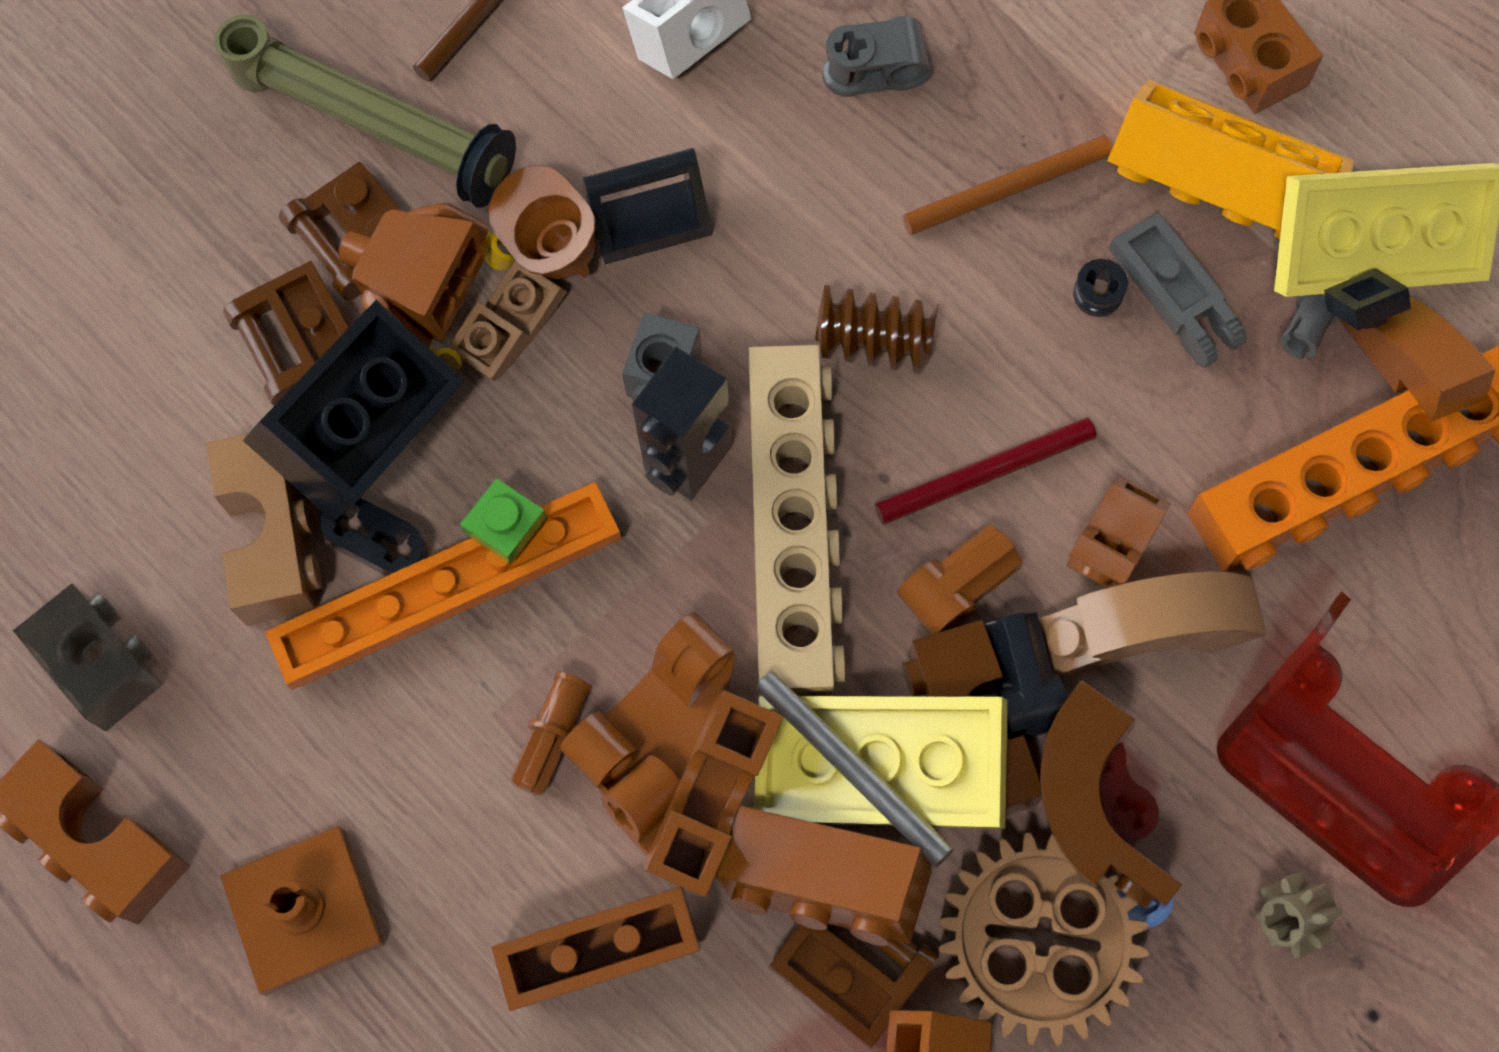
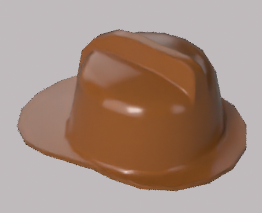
M534 165L520 168L506 176L494 190L489 204V222L497 238L517 263L529 273L540 274L546 278L553 279L568 278L577 273L586 278L590 274L587 264L592 260L597 249L596 218L591 207L566 177L554 168Z

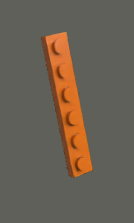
M596 482L540 506L545 511L547 518L512 564H509L488 548L470 538L264 631L286 685L291 690L299 688L621 540L620 531Z

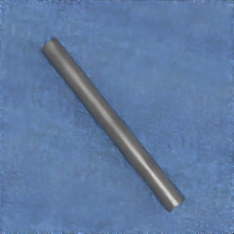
M774 672L768 673L759 681L755 689L914 846L920 847L924 856L936 868L951 855L954 848Z

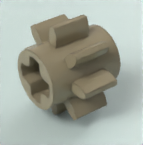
M1296 872L1283 878L1281 883L1276 882L1261 889L1260 892L1267 902L1262 907L1261 913L1255 915L1256 920L1261 922L1264 933L1270 939L1269 945L1271 947L1276 945L1283 947L1291 946L1294 957L1301 958L1315 951V947L1321 949L1337 940L1335 933L1329 927L1333 925L1336 917L1343 913L1341 909L1336 908L1334 899L1327 891L1329 885L1326 882L1320 885L1306 884L1303 873Z

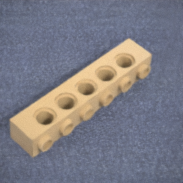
M819 345L749 347L759 681L768 673L774 672L798 696H833L834 683L845 682L844 646H832L831 624L842 623L841 587L829 588V566H839L838 530H827L826 510L837 509L836 474H824V455L834 454L833 419L822 420L821 401L832 400L831 365L820 366ZM786 404H796L804 408L806 412L797 418H786L780 415L777 410ZM796 457L804 460L808 464V468L801 473L791 474L783 471L778 465L787 458ZM800 512L805 514L811 520V523L804 529L790 530L783 526L780 520L788 513ZM802 568L809 571L814 580L806 587L794 588L787 585L782 580V576L790 569ZM805 625L815 632L817 638L808 646L796 647L789 644L783 635L792 626Z

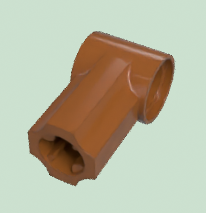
M989 525L941 562L938 559H934L920 567L903 582L896 593L932 635L956 628L976 608L975 603L1020 570L1023 562L1010 539L1002 531H998Z

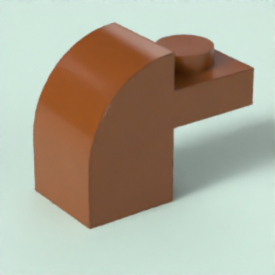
M1118 476L1111 483L1089 525L1077 539L1069 554L1071 557L1066 566L1105 588L1127 583L1170 508L1171 503Z

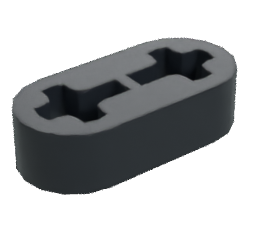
M362 498L335 521L331 520L325 513L322 512L320 527L324 536L334 548L385 576L428 558V547L417 528ZM358 513V520L369 531L367 536L354 530H348L342 536L343 532L337 525L338 521L342 517L351 520ZM385 539L400 546L408 539L407 544L413 553L409 558L399 556L395 559L394 563H391V555L380 543Z

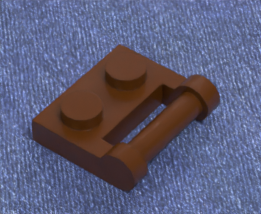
M359 161L305 199L298 198L288 202L280 211L279 220L291 234H298L332 275L334 278L332 282L333 287L344 300H351L362 294L352 280L355 267L340 262L339 249L317 222L329 214L345 234L349 231H355L372 237L384 213L390 210H401Z
M312 260L233 299L223 310L230 327L234 330H239L265 378L267 383L264 386V391L273 406L349 328ZM272 309L302 362L288 370L284 367L260 322L261 316Z
M799 925L770 963L769 969L871 1050L889 1025L890 1010L900 1011L940 955L926 944L920 949L913 942L907 944L889 939L888 945H875L905 969L895 983L829 930H816Z

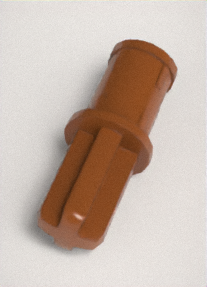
M556 672L553 685L544 701L537 720H529L527 726L532 731L511 777V783L520 790L533 795L545 793L562 754L560 746L572 731L585 697L591 690L592 686L589 683L571 674Z

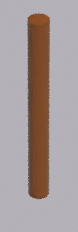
M1105 135L903 214L905 228L909 235L916 234L1109 157L1112 150L1111 143Z

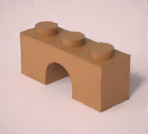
M243 434L206 442L213 495L230 516L248 512H260L266 516L264 529L253 543L243 548L222 552L230 610L245 625H251L315 609L314 590L322 588V579L316 556L314 554L308 555L305 535L313 533L312 517L307 501L305 499L299 500L298 490L242 441L248 435Z

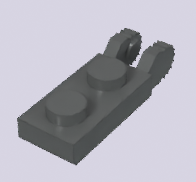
M1154 214L1112 239L1109 246L1110 252L1175 335L1179 333L1183 347L1189 355H1192L1193 360L1197 364L1206 368L1218 360L1215 344L1208 338V334L1198 323V321L1206 316L1209 318L1212 330L1218 338H1221L1222 343L1226 347L1235 350L1247 342L1246 339L1248 338L1246 337L1247 333L1244 327L1225 303L1226 296L1161 214Z

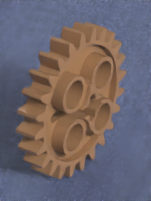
M1025 833L1022 852L1018 853L1014 852L1005 839L999 840L1001 859L994 862L980 851L976 854V859L982 873L978 877L963 870H960L958 873V878L968 890L966 895L947 893L945 896V900L959 911L958 917L939 919V927L956 933V940L939 946V953L947 956H958L959 964L952 967L945 976L947 980L966 978L969 986L962 992L958 1000L961 1004H964L979 997L984 1005L979 1013L978 1020L987 1021L995 1013L1002 1016L1001 1036L1004 1038L1008 1037L1016 1024L1025 1026L1027 1045L1035 1044L1040 1028H1048L1050 1038L1055 1046L1062 1045L1064 1026L1071 1025L1081 1040L1087 1039L1088 1026L1086 1018L1092 1016L1097 1022L1108 1027L1112 1024V1021L1104 1005L1108 1001L1124 1008L1131 1004L1128 997L1119 987L1122 982L1141 984L1144 979L1138 972L1128 966L1130 960L1143 959L1149 956V950L1132 944V936L1149 928L1148 923L1129 920L1127 912L1138 904L1128 897L1120 898L1117 893L1118 889L1114 886L1120 875L1116 874L1108 879L1104 876L1096 888L1092 887L1076 872L1063 853L1060 852L1053 834L1045 850L1037 849L1031 833ZM1016 884L1029 892L1032 898V909L1027 916L1020 919H1012L999 911L996 905V895L1001 888L1007 885ZM1071 894H1081L1089 898L1096 911L1094 923L1082 929L1070 926L1061 915L1060 906L1062 900ZM1039 921L1050 923V934L1059 937L1096 940L1100 944V950L1098 952H1087L1076 948L1054 945L1048 949L1046 956H1039L1035 954V943L1026 940L990 937L985 933V928L988 925H998L1032 932L1035 931ZM1000 948H1010L1017 951L1025 963V972L1022 979L1014 984L1005 985L997 982L988 970L989 957ZM1063 958H1074L1081 961L1089 973L1087 988L1078 995L1062 992L1054 981L1053 970L1055 964Z

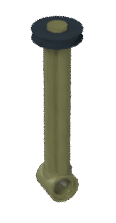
M236 15L231 17L218 27L214 35V46L235 84L240 88L255 92L263 91L270 87L457 176V196L463 202L470 201L476 208L485 207L490 203L494 190L506 176L510 175L516 153V139L511 130H502L498 124H488L480 129L476 135L468 133L286 47L281 41L271 37L264 23L254 16Z

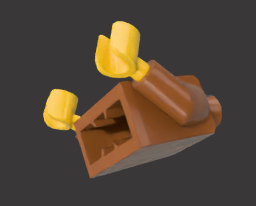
M444 202L411 209L409 212L390 210L383 214L372 237L355 231H349L343 237L339 247L340 262L355 267L352 280L362 293L361 305L364 311L375 300L379 301L440 359L448 361L451 366L458 370L462 365L458 353L450 348L436 350L431 346L432 339L442 343L484 260L490 267L500 271L509 269L515 261L511 255L499 250L497 245L503 244L495 233L489 231L487 223L450 203Z

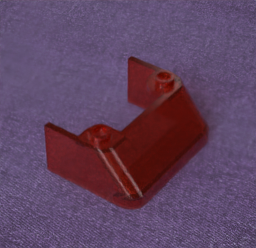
M1341 591L1286 654L1230 723L1218 740L1217 755L1221 765L1231 776L1380 896L1398 906L1417 907L1427 903L1499 835V784L1483 771L1469 765L1446 767L1427 784L1327 706L1342 685L1343 673L1337 659L1319 643L1324 639L1351 601V598Z

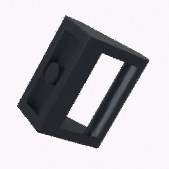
M694 148L582 177L587 203L596 218L595 230L597 232V241L605 265L711 236V224ZM684 174V181L601 202V196Z

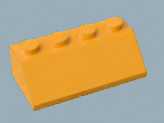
M1148 79L1131 102L1107 162L1117 165V172L1129 180L1138 183H1148L1149 179L1169 186V193L1186 203L1198 205L1201 200L1221 207V214L1235 223L1252 226L1255 221L1275 229L1274 236L1280 240L1287 176L1352 172L1354 160Z

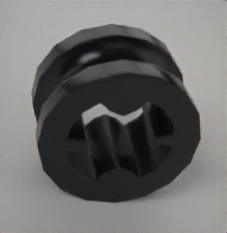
M1096 259L1086 263L1079 271L1074 284L1073 297L1075 304L1081 311L1090 316L1103 317L1111 315L1118 310L1127 292L1128 279L1126 272L1120 265L1107 259ZM1096 279L1108 282L1104 297L1096 296L1092 293Z

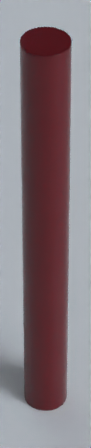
M1086 417L875 503L876 513L883 525L1094 440L1097 437L1095 427L1092 421Z

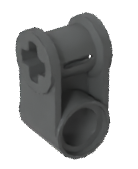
M899 16L880 22L843 25L833 30L826 41V55L828 59L823 66V81L832 93L841 97H852L858 94L886 90H908L923 84L931 75L920 23L915 18L909 16ZM847 39V40H848L847 50L842 51V50H843V43H844V41ZM850 71L855 72L851 83L849 82Z

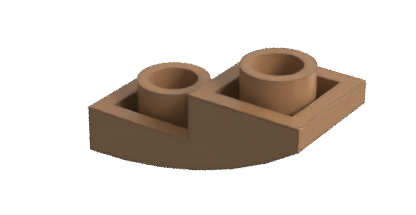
M515 260L487 304L476 303L448 348L456 351L460 358L489 379L496 381L539 333L567 292L544 276L529 273Z

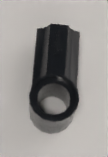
M1037 612L1017 613L987 623L985 628L1003 676L999 684L1000 688H997V697H1003L1007 700L1008 739L1023 735L1024 738L1049 733L1057 713L1067 700V695L1059 675L1053 674Z

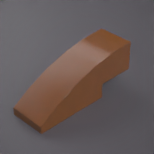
M1410 296L1411 309L1388 318L1384 324L1374 328L1358 331L1339 318V321L1396 393L1408 389L1432 421L1487 398L1495 373L1493 366L1454 326L1417 299Z

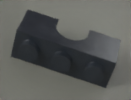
M676 346L633 401L632 408L644 470L647 472L645 474L646 478L660 491L671 496L679 492L692 501L732 447L730 425L718 418L729 403L727 378Z

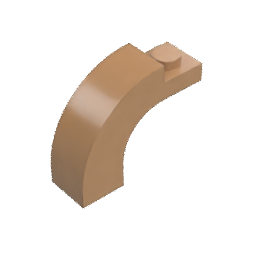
M1231 572L1181 573L1125 583L1076 598L1078 605L1039 618L1053 674L1059 675L1061 679L1140 654L1170 649H1197L1214 653L1267 635L1252 577Z

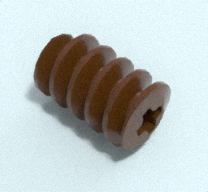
M824 285L815 340L820 343L822 358L830 359L840 344L843 348L845 362L853 363L861 348H864L869 366L875 367L883 353L888 352L890 368L892 370H899L906 356H911L913 372L921 374L930 358L939 304L936 305L931 316L925 318L922 301L914 300L905 315L902 314L899 297L892 296L884 311H880L876 293L870 292L862 306L856 307L853 289L847 288L839 303H833L830 285Z

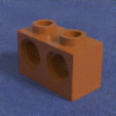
M1209 0L1205 2L1194 32L1203 54L1208 58L1214 59L1227 77L1232 93L1237 98L1243 99L1254 114L1308 87L1323 58L1322 53L1281 0Z

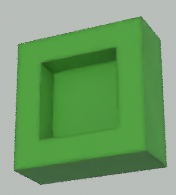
M496 478L460 523V526L464 533L509 564H512L547 517L542 508Z

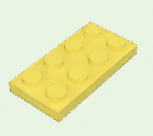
M1483 163L1287 176L1274 291L1285 297L1324 294L1325 289L1375 268L1406 287L1489 281L1499 222V165Z
M759 696V706L781 715L763 696ZM799 696L930 826L1005 829L1007 700L1005 698ZM783 717L759 775L755 776L754 809L817 824L893 826Z

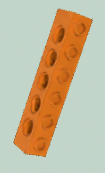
M1499 346L1482 353L1484 358L1495 369V373L1487 398L1466 407L1472 412L1475 420H1470L1463 416L1460 411L1432 421L1408 390L1200 493L1187 512V515L1222 572H1227L1241 564L1246 571H1251L1273 559L1278 554L1275 547L1291 539H1294L1297 545L1305 544L1330 528L1327 521L1345 513L1348 520L1359 517L1381 502L1378 495L1392 488H1395L1399 495L1404 494L1431 477L1428 470L1442 463H1445L1448 469L1456 468L1480 453L1481 449L1478 445L1492 438L1499 444ZM1407 430L1419 433L1425 439L1427 446L1414 442L1409 437ZM1356 455H1364L1370 458L1375 463L1378 471L1364 468L1359 463ZM1305 480H1315L1322 484L1327 491L1328 497H1321L1312 493L1308 489ZM1254 505L1269 507L1276 514L1278 522L1270 523L1262 520L1256 514Z

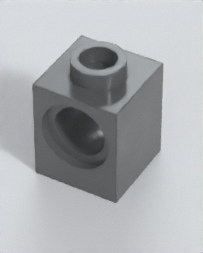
M644 312L622 372L626 396L631 397L633 401L636 399L655 374L648 371V367L657 361H665L675 346L699 361L702 352L700 328Z

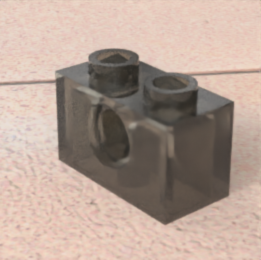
M71 583L12 631L83 718L104 732H107L164 684L150 669L158 660L149 648L135 634L126 640L114 626L122 617L99 591L89 597ZM104 643L101 656L95 662L84 665L85 655L88 650L96 644Z

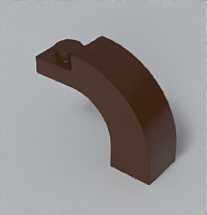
M1081 680L1057 713L1043 750L1040 778L1041 792L1051 832L1070 865L1092 887L1096 888L1111 868L1120 875L1114 886L1145 910L1152 901L1164 909L1182 884L1119 837L1106 819L1100 801L1099 787L1103 771L1111 757L1133 730L1135 718Z

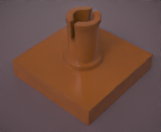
M339 826L220 875L259 994L267 996L385 945L345 832Z

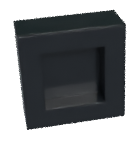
M1377 268L1324 290L1327 311L1358 331L1378 327L1384 324L1388 318L1411 309L1409 288Z

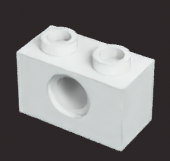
M632 0L622 7L638 59L671 79L676 78L683 71L690 68L696 61L751 20L747 0Z

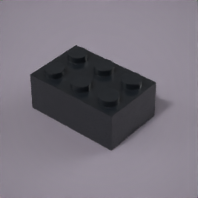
M375 300L242 441L331 520L335 521L362 497L464 383V380L379 301Z

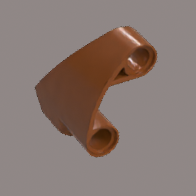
M692 612L682 618L665 634L656 648L651 670L606 715L601 711L590 714L567 735L560 746V750L602 793V803L610 817L646 856L718 692L728 691L735 663L736 655L734 650L696 612Z

